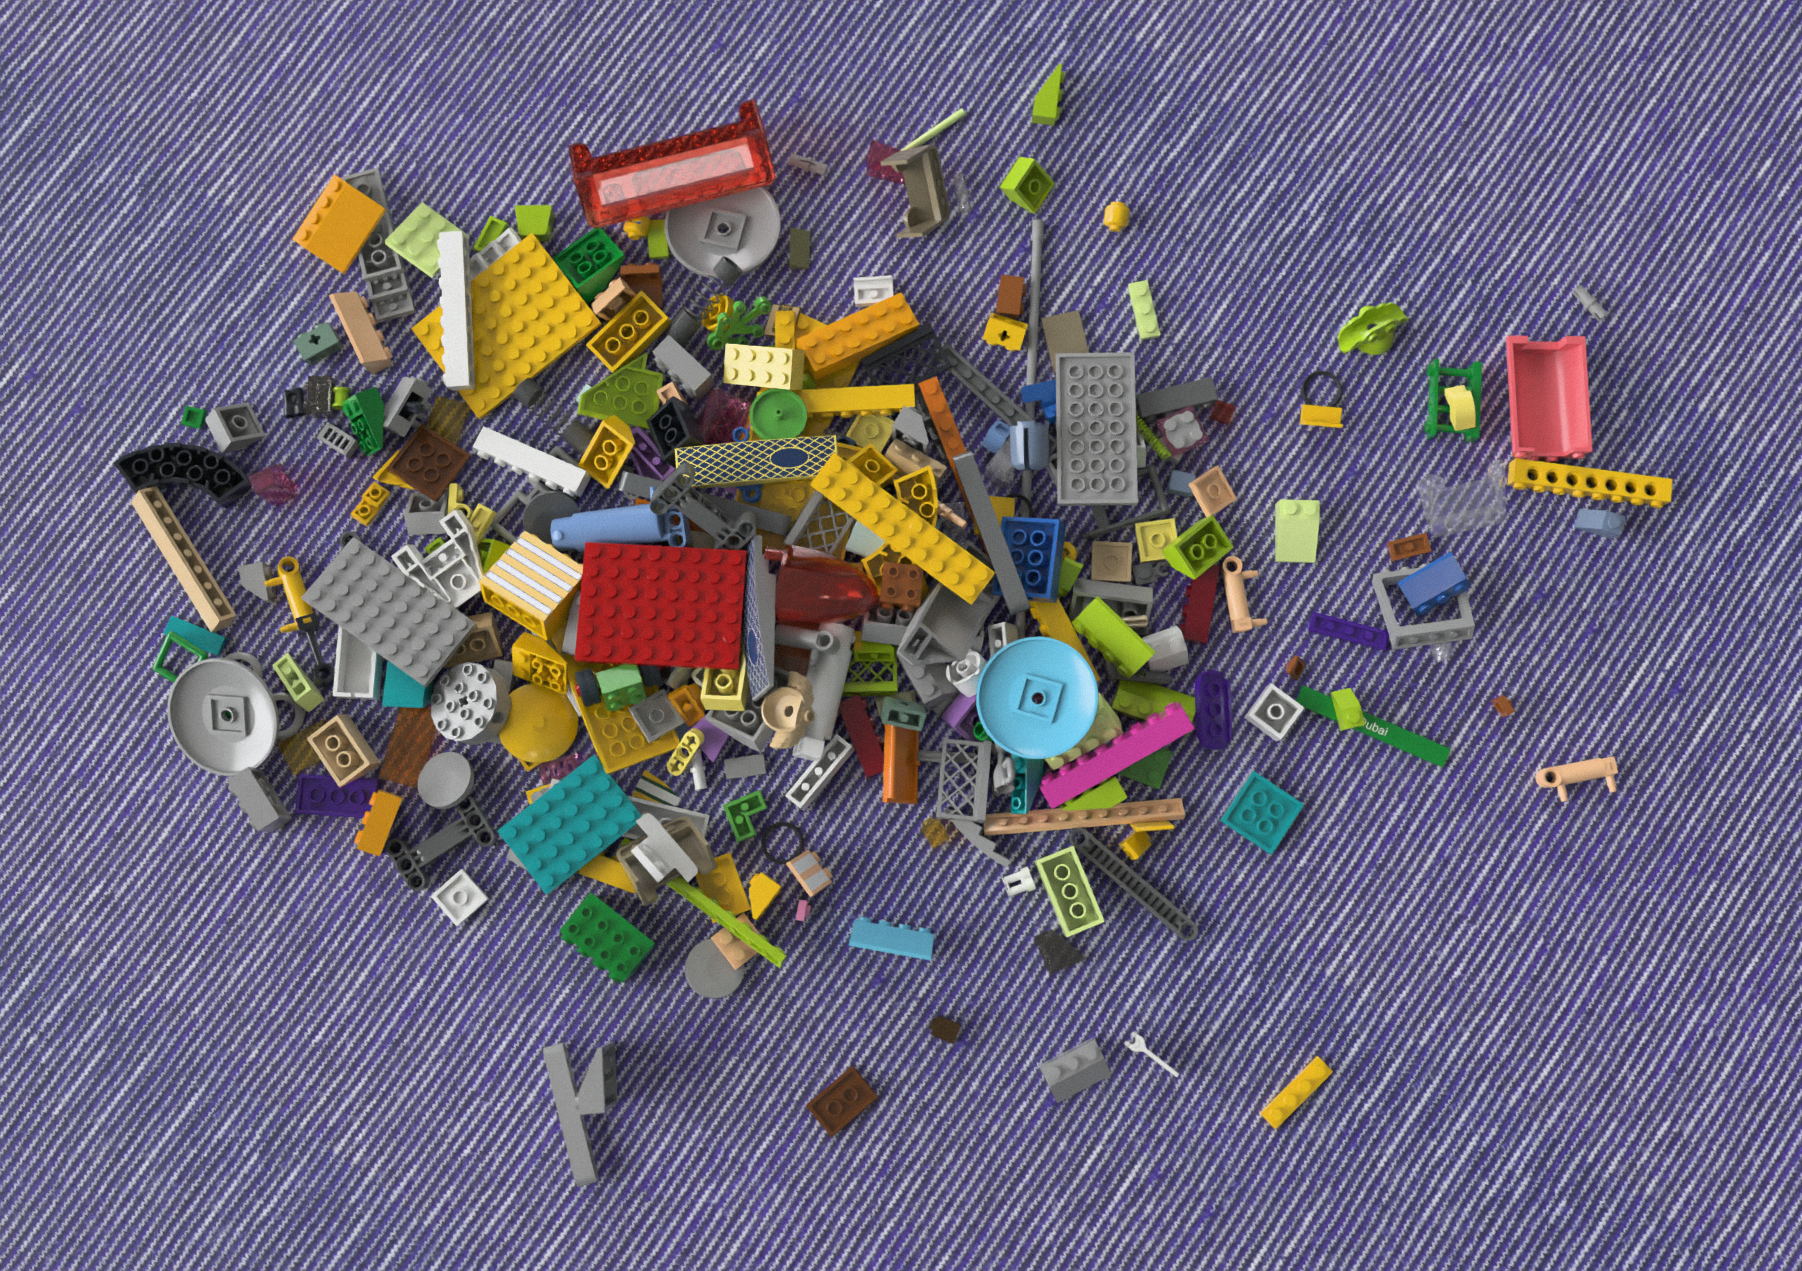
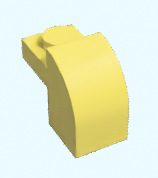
M1464 385L1445 389L1444 395L1450 406V420L1455 431L1475 427L1476 415L1471 391H1467Z

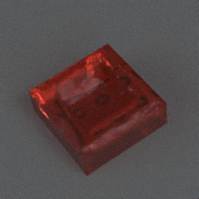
M1217 400L1210 419L1228 426L1236 406Z

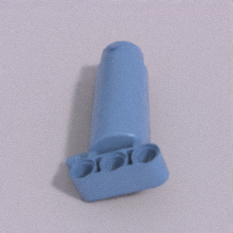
M655 486L650 487V500L653 492L656 490ZM650 503L574 513L572 517L553 519L551 523L552 543L559 552L577 550L580 553L584 552L585 542L644 545L668 541L671 547H688L691 541L688 517L674 506L661 515L654 514L650 510ZM675 515H678L681 519L679 525H676L673 521ZM678 535H681L683 537L682 545H679L676 542V537Z

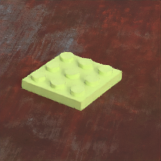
M422 202L385 240V244L433 278L440 271L438 266L440 251L437 245V241L440 239L439 232L461 230Z

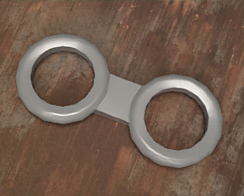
M236 652L225 657V659L234 661H247L253 667V671L263 679L262 665L250 653ZM283 692L272 693L275 702L287 701L295 710V720L291 727L279 731L278 735L280 740L289 738L297 733L303 725L304 709L294 701L291 694Z

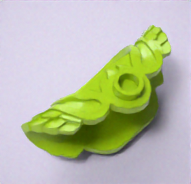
M1393 302L1381 303L1376 307L1366 305L1360 309L1358 316L1352 318L1340 330L1338 335L1339 349L1344 354L1355 348L1369 355L1385 353L1393 344L1394 331L1397 329V326H1400L1409 319L1401 311V308ZM1370 324L1377 325L1370 330L1367 329V326Z

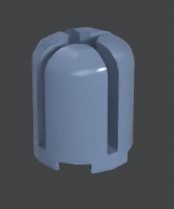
M1035 421L1017 422V426L1010 422L1011 465L1015 469L1042 470L1049 465V421H1045V425Z

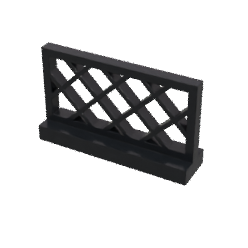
M931 324L861 359L874 386H878L876 380L880 381L879 386H882L883 383L899 385L897 383L900 374L910 376L909 384L916 386L918 383L926 381L952 367ZM933 338L936 344L934 352L923 349L925 342ZM910 349L919 350L916 361L906 358L907 352ZM922 352L932 354L929 365L919 362ZM935 356L943 358L946 365L940 368L932 366ZM891 359H902L899 370L889 367ZM905 361L915 364L912 374L902 371ZM918 365L928 368L925 376L915 375ZM876 367L884 368L882 379L874 377L871 370ZM887 370L898 373L895 383L884 380Z

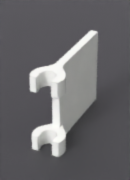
M1131 1033L1135 1037L1133 1044L1127 1041L1124 1042L1132 1051L1146 1053L1176 1077L1179 1075V1073L1150 1052L1145 1046L1144 1039L1137 1033Z

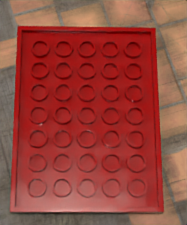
M585 542L575 662L739 670L747 551Z

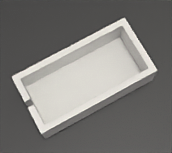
M340 626L338 629L333 696L344 699L380 700L383 657Z

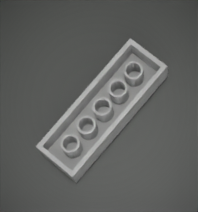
M866 595L862 616L861 640L900 645L907 627L917 610H914V612H904L902 608L895 607L894 610L882 609V606H878L879 597ZM984 623L970 647L972 651H976L979 654L984 641Z

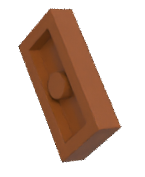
M1427 533L1386 543L1392 562L1431 552Z

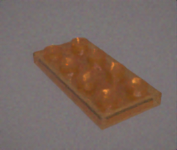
M400 707L378 778L418 788L419 775L427 763L436 733V726L431 717L430 708Z

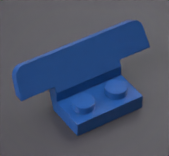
M1056 379L1023 386L1021 389L1023 403L1041 400L1042 413L1046 421H1049V424L1056 423Z

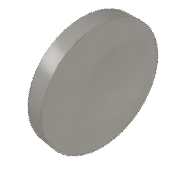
M445 752L436 755L426 763L419 775L418 791L421 798L428 805L436 809H448L458 805L468 796L474 783L473 767L465 757L455 752Z
M707 939L697 944L691 950L685 962V976L688 984L697 994L705 998L718 999L731 994L739 986L744 975V964L734 970L712 939Z

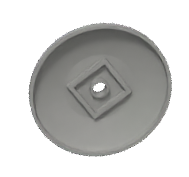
M734 173L705 175L688 183L674 198L741 182L746 179V176ZM759 183L669 205L665 217V235L669 248L675 258L688 270L704 277L711 275L715 279L720 278L715 275L713 269L723 256L731 259L742 269L743 273L740 276L752 272L761 266L773 253L781 231L780 214L777 204L771 194ZM721 227L729 228L726 233L719 232Z
M210 658L192 664L175 680L168 698V721L176 743L193 763L214 774L234 776L246 767L257 768L267 760L277 743L279 713L270 689L253 670L234 660ZM226 710H228L231 713V720L226 717Z

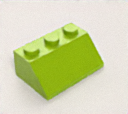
M1210 515L1197 521L1161 550L1172 568L1194 580L1233 549L1234 546L1214 516Z

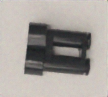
M298 387L294 390L283 391L284 417L291 419L297 416H306L308 411L307 406L304 404L303 389ZM292 395L296 396V404L292 403Z

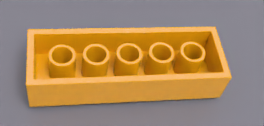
M900 292L798 338L797 349L805 350L804 363L813 380L816 381L856 363L866 356L919 329V322Z

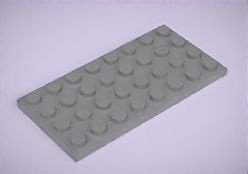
M1134 352L1056 353L1057 506L1138 505Z
M354 537L301 597L303 601L425 688L477 626L474 621L444 600L435 597L434 593L420 586L411 577L405 575L400 569Z

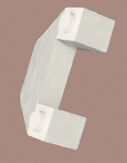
M454 510L439 521L451 539L426 558L422 557L414 545H406L391 556L405 575L411 577L420 586L434 593L435 597L444 600L455 609L481 591L479 581L484 576L474 529L462 510Z

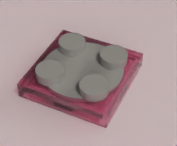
M1192 405L1156 421V425L1172 457L1209 441Z

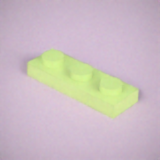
M1148 280L1128 284L1140 341L1159 337L1160 331Z

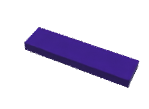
M1312 612L1308 632L1386 651L1389 639L1387 630L1317 612Z

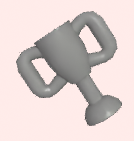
M994 743L991 745V752L997 755L998 764L991 778L993 795L999 797L1001 794L1014 791L1016 772L1013 758L1007 757L1005 759V754L1008 751Z

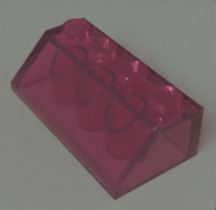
M720 389L711 390L698 424L706 445L736 443L733 439V432L738 427H745L752 403Z

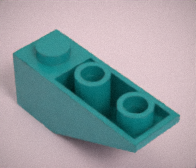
M1012 754L1016 774L1014 778L1015 789L1011 793V814H1028L1043 775V759H1028Z

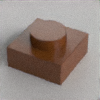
M1504 695L1497 696L1491 700L1502 717L1509 716L1515 711L1511 700Z

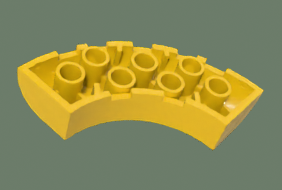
M930 465L894 480L897 500L935 527L938 513V497ZM887 542L874 553L861 560L877 597L881 591L883 565L885 562L916 565Z

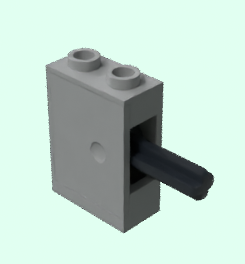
M413 376L411 378H402L384 408V429L405 437L411 426L415 429L420 427L421 423L415 418L422 419L425 410L429 411L432 407V404L426 401L432 389L427 387L428 383Z

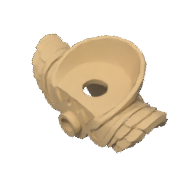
M790 671L787 687H780L771 691L762 703V718L768 727L776 731L770 747L775 749H786L799 744L800 738L806 732V726L810 725L815 719V713L811 707L814 702L813 686L809 680L798 672Z

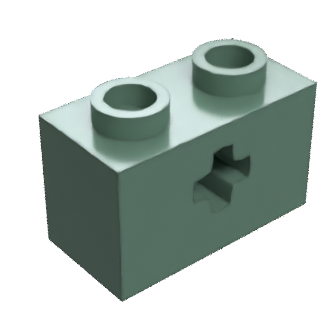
M328 322L318 324L314 330L304 332L297 339L293 340L303 360L308 365H312L344 348L335 329Z
M885 696L880 716L883 724L922 731L927 713L923 704Z

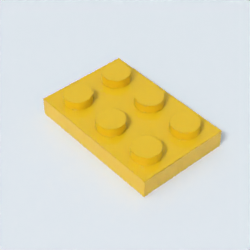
M731 852L714 858L718 868L710 873L701 874L699 871L695 876L704 895L709 899L716 900L725 911L729 910L734 915L751 909Z

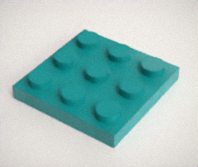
M1252 771L1220 821L1272 855L1304 804L1255 771Z

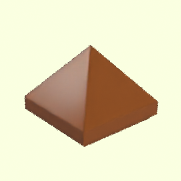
M1295 655L1285 664L1286 671L1295 681H1298L1306 663Z

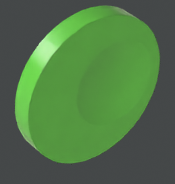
M780 388L766 390L758 395L751 405L750 424L754 433L762 440L798 438L806 427V406L802 399L790 390Z

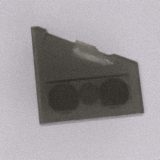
M1053 929L1033 937L1049 974L1085 960V957Z

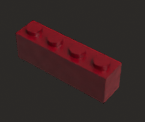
M1213 564L1196 579L1193 580L1191 578L1190 586H1186L1185 597H1188L1187 605L1184 604L1182 608V616H1185L1184 623L1179 626L1185 642L1200 645L1207 643L1219 565Z
M857 695L840 702L839 710L868 779L884 772V754L881 750V746H884L880 735L876 736L873 728L876 725L873 717H868L866 713L869 707L865 698L861 699Z

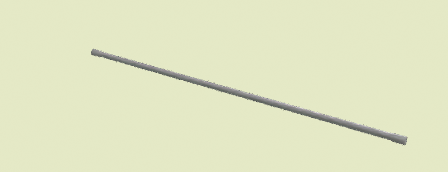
M1039 219L1032 221L1033 242L1026 385L1036 383L1041 256L1044 221ZM1035 401L1025 403V413L1033 420L1035 416ZM1031 469L1022 470L1021 495L1028 498L1030 502ZM1021 499L1020 517L1029 518L1028 505ZM1026 611L1016 614L1015 625H1017L1018 640L1025 638ZM1012 792L1007 793V797H1011Z

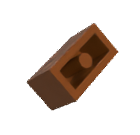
M1001 274L996 314L1018 320L1019 314L1023 315L1025 303H1021V298L1026 295L1027 284H1023L1024 277Z

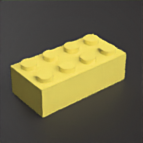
M726 344L723 383L802 390L805 350Z
M742 630L739 670L705 669L700 698L705 710L745 711L749 679L744 655Z

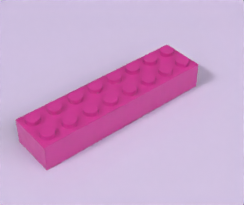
M1172 702L1164 707L1165 710L1159 714L1157 712L1152 713L1147 717V721L1142 724L1137 722L1131 725L1129 731L1118 735L1112 741L1094 748L1095 750L1089 754L1085 753L1079 756L1071 764L1070 762L1059 767L1060 770L1055 773L1051 771L1043 775V780L1040 781V790L1050 807L1054 809L1194 730L1195 728L1181 703L1176 704Z

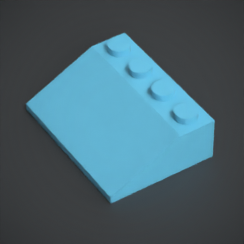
M859 916V920H854L849 946L931 960L934 934L930 933L931 929L919 927V930L915 931L910 930V925L899 924V927H893L891 922L879 920V924L871 923V918Z

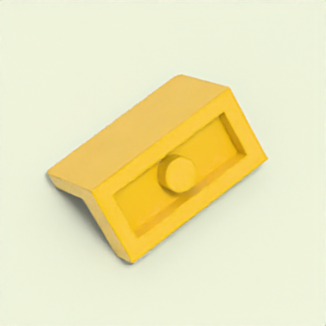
M1302 404L1300 424L1343 428V424H1340L1342 408Z

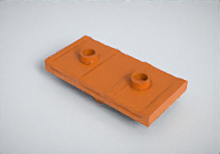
M885 724L882 802L917 804L918 766H920L918 761L919 731Z

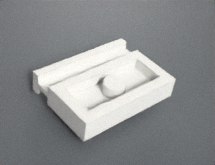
M892 275L854 278L855 307L871 306L893 296Z

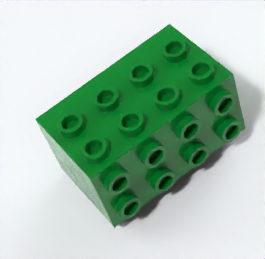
M591 892L559 930L563 934L560 937L571 946L577 945L579 947L577 951L587 959L592 957L594 959L593 964L601 971L607 969L610 972L609 977L618 984L621 982L626 984L657 946Z

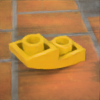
M373 482L362 495L363 499L350 513L351 517L368 527L385 504L390 491Z

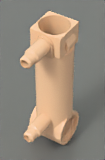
M1235 556L1227 557L1220 565V573L1223 576L1232 632L1250 631L1252 627L1266 625V618L1251 620L1243 579L1258 576V571L1249 570L1242 572L1241 560ZM1227 563H1232L1235 566L1234 572L1227 569Z
M1614 756L1603 759L1595 758L1543 768L1537 772L1536 782L1543 788L1557 787L1561 801L1564 802L1568 800L1565 785L1606 777L1610 792H1616L1614 775L1618 773ZM1547 773H1550L1552 776L1550 783L1546 780Z

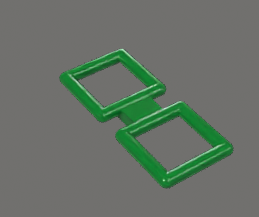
M169 631L154 662L153 670L174 683L178 676L162 666L173 641L198 656L197 662L208 659V653L174 631ZM226 710L225 715L231 720L232 715Z

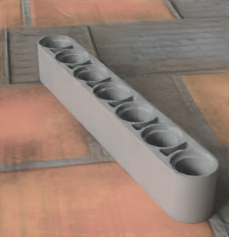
M564 1042L543 1048L544 1059L577 1187L598 1182V1171L584 1115H579V1109H576L575 1098L578 1096V1091L567 1047Z

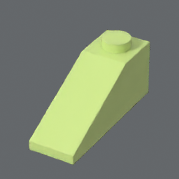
M286 653L272 665L294 701L306 711L310 712L325 700L314 683L289 653Z

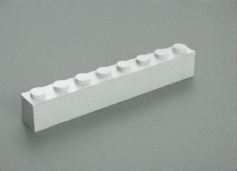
M463 231L439 232L440 239L437 241L440 251L438 266L441 270L439 286L442 289L440 305L443 308L441 325L444 329L441 341L445 352L442 356L443 365L445 366L443 381L446 387L452 391L475 389L469 236Z

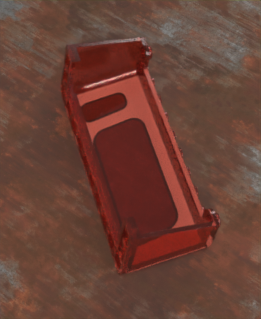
M756 99L744 101L740 104L738 111L741 121L609 154L592 157L590 149L586 144L575 143L568 145L573 181L587 224L593 228H600L772 184L775 181L776 175Z

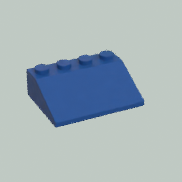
M1002 516L1001 530L1027 599L1036 602L1057 603L1066 524L1060 519ZM995 574L992 595L1004 597Z

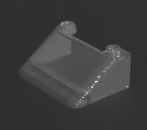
M1502 460L1494 461L1488 465V479L1445 487L1444 479L1439 475L1432 474L1423 477L1417 482L1428 528L1433 536L1442 537L1498 525L1505 520V469Z

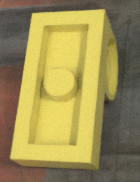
M449 483L448 514L454 510L467 511L466 517L469 520L474 511L466 504H461V501H464V490L458 484Z

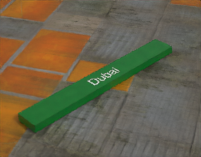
M1302 685L1295 701L1305 709L1338 723L1332 698ZM1364 711L1362 713L1365 725L1352 728L1355 731L1441 768L1444 767L1451 750Z

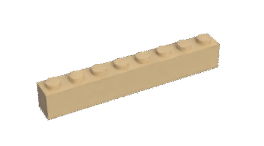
M153 486L139 490L131 503L210 632L229 627L237 616L158 487Z

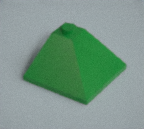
M598 225L552 259L584 301L589 303L600 292L605 290L626 256Z

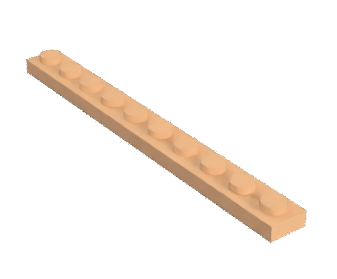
M1182 798L1118 803L1112 808L1064 811L1062 808L1032 810L1028 814H1011V812L986 814L983 828L984 836L1179 820L1184 819L1185 813Z

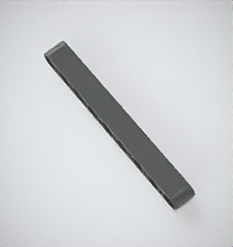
M970 450L953 456L955 467L993 569L996 572L995 574L1009 612L1012 616L1030 609L1028 599L973 453Z
M623 471L618 490L650 499V487L655 486L657 489L663 481ZM699 492L732 519L736 520L744 512H753L758 518L757 528L787 536L791 516Z

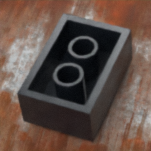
M674 396L646 421L662 461L676 468V448L706 445L690 406Z

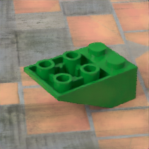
M373 387L356 393L342 402L343 411L349 417L352 423V431L357 435L360 441V449L366 456H370L383 448L384 403L377 388Z

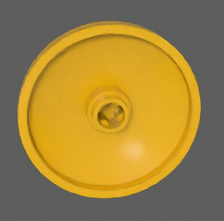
M535 683L521 686L508 695L511 697V708L507 722L498 733V736L510 754L525 762L544 763L558 758L569 749L577 734L578 716L567 695Z

